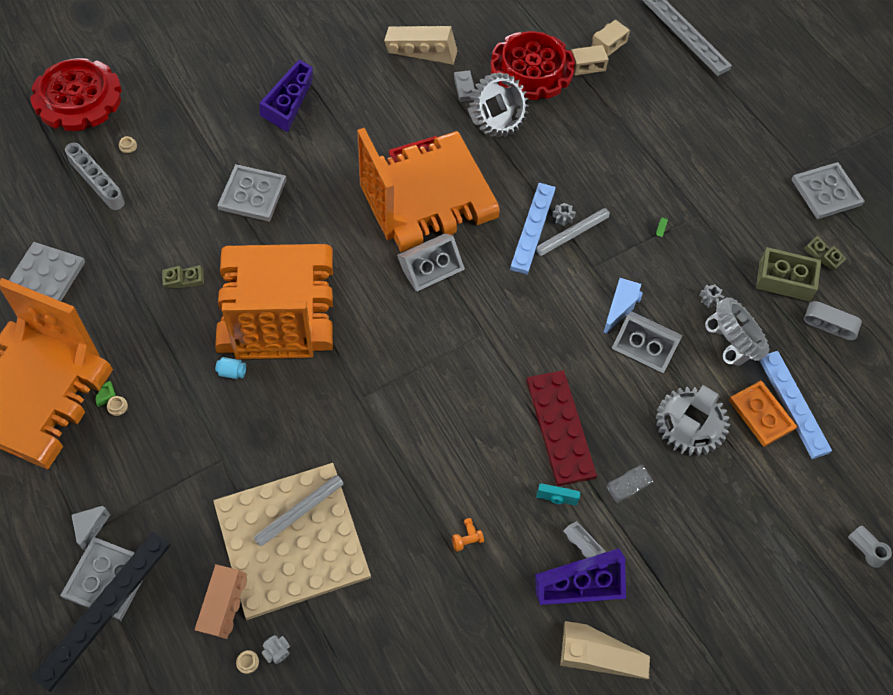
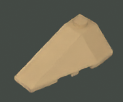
M564 622L560 666L649 679L650 656L586 624Z

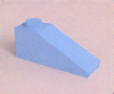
M622 278L619 279L603 333L607 334L634 309L636 302L640 303L643 294L640 291V283Z

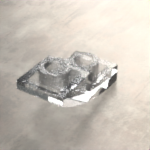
M640 465L627 471L624 476L609 482L606 487L618 503L653 483V479L644 466Z

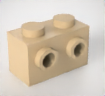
M614 20L612 23H608L601 31H597L594 34L592 46L603 45L608 57L627 42L630 30L617 20Z
M603 45L571 50L575 60L574 75L606 71L608 57Z

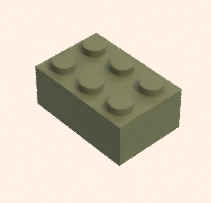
M766 247L760 258L756 289L811 301L818 290L821 260Z

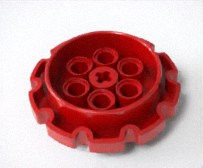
M528 31L511 34L505 37L504 43L499 42L492 52L490 68L492 74L502 73L508 74L509 77L514 76V81L519 80L518 86L523 85L522 92L526 91L524 98L538 100L539 98L548 99L561 93L562 88H567L570 85L574 75L575 60L572 52L565 50L566 45L556 37L542 32ZM502 81L499 82V85H501V86H503V87H505V88H508V87H509V86H507V85H505V84H502V83H501Z
M85 58L70 59L52 65L45 70L43 76H38L32 86L34 95L31 96V103L35 113L38 116L40 115L42 121L48 126L56 129L62 126L65 131H80L103 123L109 118V113H114L121 103L120 93L122 88L116 73H112L110 67L99 61L91 62Z

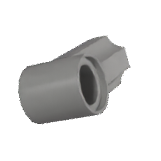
M863 525L858 527L848 537L866 555V561L872 567L878 568L883 566L891 557L890 547L885 543L879 542Z

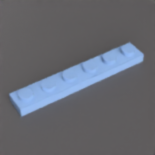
M542 183L538 184L510 270L528 275L556 187Z
M779 352L767 354L759 361L786 412L797 425L796 430L810 457L814 459L830 454L832 449Z

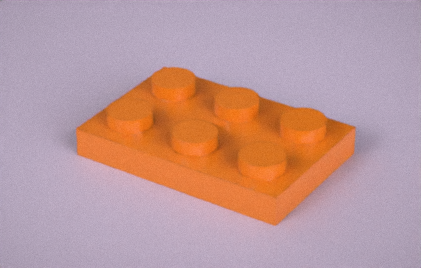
M762 381L731 396L729 402L763 447L797 428V425Z

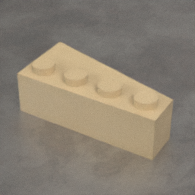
M451 26L389 27L384 40L388 53L454 65L457 47Z

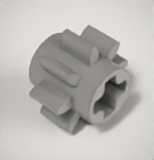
M563 203L560 206L556 205L552 217H556V223L564 226L572 223L576 212L572 211V205Z
M715 284L711 286L706 285L699 295L703 297L701 303H704L708 308L716 307L717 303L724 298L723 295H720L722 289Z
M274 635L263 644L265 650L262 654L268 663L274 661L275 664H278L289 655L287 649L290 645L284 636L279 639Z

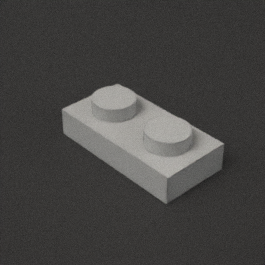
M454 72L459 101L472 100L470 97L475 96L472 92L475 88L471 72Z
M577 521L568 525L564 530L568 539L582 550V554L586 558L606 552Z

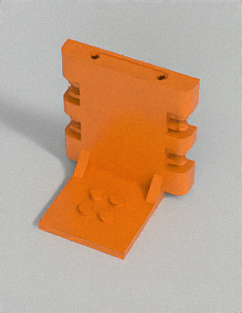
M365 128L357 130L360 186L386 239L394 238L400 252L422 244L423 234H429L427 226L431 225L435 232L441 230L442 234L451 235L457 233V224L462 223L461 214H464L467 220L474 218L477 225L499 218L500 209L498 202L458 131L435 138L434 143L429 144L430 152H427L424 147L418 149L416 145L403 148L402 154L397 155L398 162L394 163L392 157L387 158L386 162L384 156L378 155Z
M330 245L225 246L221 249L220 274L225 281L230 283H225L218 294L219 310L222 309L223 316L216 326L215 349L217 353H234L236 359L313 358L314 351L333 350L332 321L329 320L327 314L314 313L326 312L329 307H333V291L329 287V283L326 281H314L326 280L329 275H333V249Z
M1 278L0 290L18 318L17 323L9 321L0 333V449L48 470L63 448L61 442L53 437L59 438L62 433L53 427L55 424L66 427L69 423L68 421L78 425L85 411L79 405L84 399L76 395V392L80 391L88 394L91 390L90 388L100 391L113 369L106 360L100 357L75 307Z

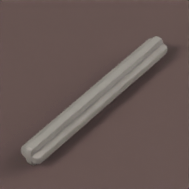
M606 208L601 209L538 245L536 252L539 256L546 254L609 218L610 212Z
M335 475L254 536L256 543L259 546L266 544L343 485L342 479Z

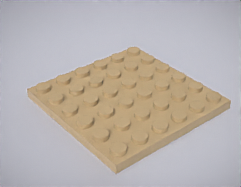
M333 463L213 500L231 567L247 574V584L240 596L246 620L371 578L341 487L263 546H259L254 540L256 534L337 475Z

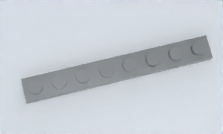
M643 0L717 76L731 69L732 65L667 0Z

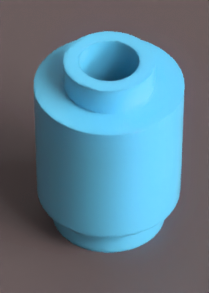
M222 357L221 360L217 361L215 370L221 377L232 379L244 378L246 363H243L241 360Z

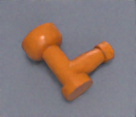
M471 518L464 520L468 536L452 535V543L456 552L461 551L464 545L484 542L482 531L475 530Z

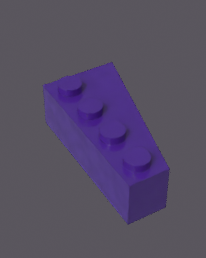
M299 59L259 103L260 116L288 132L312 82L313 67Z
M618 548L535 574L536 596L539 604L626 599L625 556Z

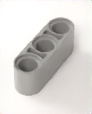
M817 301L809 303L804 317V321L807 324L846 340H855L857 338L862 323L861 319Z

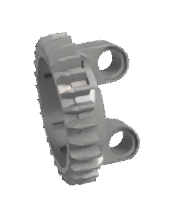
M493 73L491 76H485V79H480V83L476 84L477 89L472 90L475 96L470 98L474 100V103H470V107L467 109L475 125L481 124L480 130H485V134L497 137L514 134V131L519 130L518 126L523 125L521 120H526L524 114H528V112L525 111V108L529 107V105L525 104V101L529 98H524L526 91L522 92L523 85L518 86L519 80L514 81V76L509 77L508 74ZM502 81V82H501L502 84H505V85H507V86H509V87H508V88H505V87L499 85L497 82ZM495 96L500 109L506 111L492 118L486 100ZM520 106V109H517V113L515 116L517 120H512V115L514 113L515 107Z
M727 297L717 303V312L706 320L705 327L711 333L724 334L728 342L731 343L723 353L724 361L731 365L740 366L749 359L759 361L764 358L769 352L768 340L765 338V334H763L758 323L750 315V312L733 298ZM735 316L741 321L743 326L740 327ZM736 353V358L733 360L732 356Z
M702 385L699 392H697L696 387H694L692 392L686 387L684 392L679 388L677 393L672 391L670 396L666 395L665 399L661 401L656 415V419H658L656 426L660 427L658 433H664L662 440L668 438L669 442L667 445L674 444V450L680 448L681 454L686 450L689 452V456L695 452L698 457L701 451L706 455L709 451L713 452L716 448H719L725 441V436L729 433L726 429L730 426L729 423H726L729 417L723 416L727 410L720 409L723 403H716L720 397L719 394ZM689 405L694 406L709 416L701 429L700 423L684 414ZM667 415H670L673 424V429L670 432L669 430L671 429V427L669 425L668 419L665 420ZM710 439L707 445L706 442L696 443L693 446L695 440Z

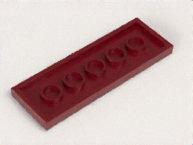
M564 370L527 377L526 382L557 487L596 479L597 474Z

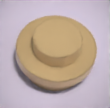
M123 137L119 142V149L123 153H131L137 148L136 141L131 137Z
M119 396L112 397L107 403L108 412L114 416L122 415L128 408L127 401Z
M253 651L242 652L236 660L238 670L244 674L253 673L259 665L257 654Z

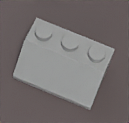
M442 234L397 255L402 270L415 291L424 289L465 270L454 237L449 234Z
M630 311L612 349L664 373L683 335Z

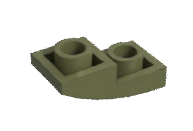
M818 235L803 248L813 258L821 260L823 265L833 270L837 269L847 259L835 246L829 248Z
M199 265L182 269L180 266L162 270L163 287L184 288L203 285V268Z

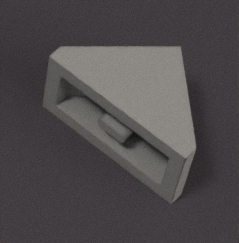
M103 506L72 515L76 541L83 550H86L91 539L96 537L110 516L107 509Z

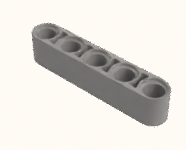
M69 143L65 147V152L71 165L109 208L113 210L121 209L125 201L117 185L78 143Z

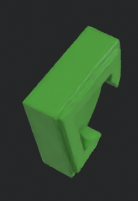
M660 218L656 231L657 236L663 237L668 222L667 218Z
M111 381L103 384L96 395L98 407L107 404L112 397L116 396Z

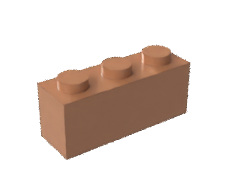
M215 565L195 627L196 631L224 639L228 638L233 629L235 612L240 607L242 590L245 589L247 584L246 573L237 569Z

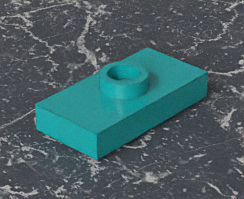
M541 483L539 484L536 498L551 500L554 504L565 503L576 506L580 498V492Z

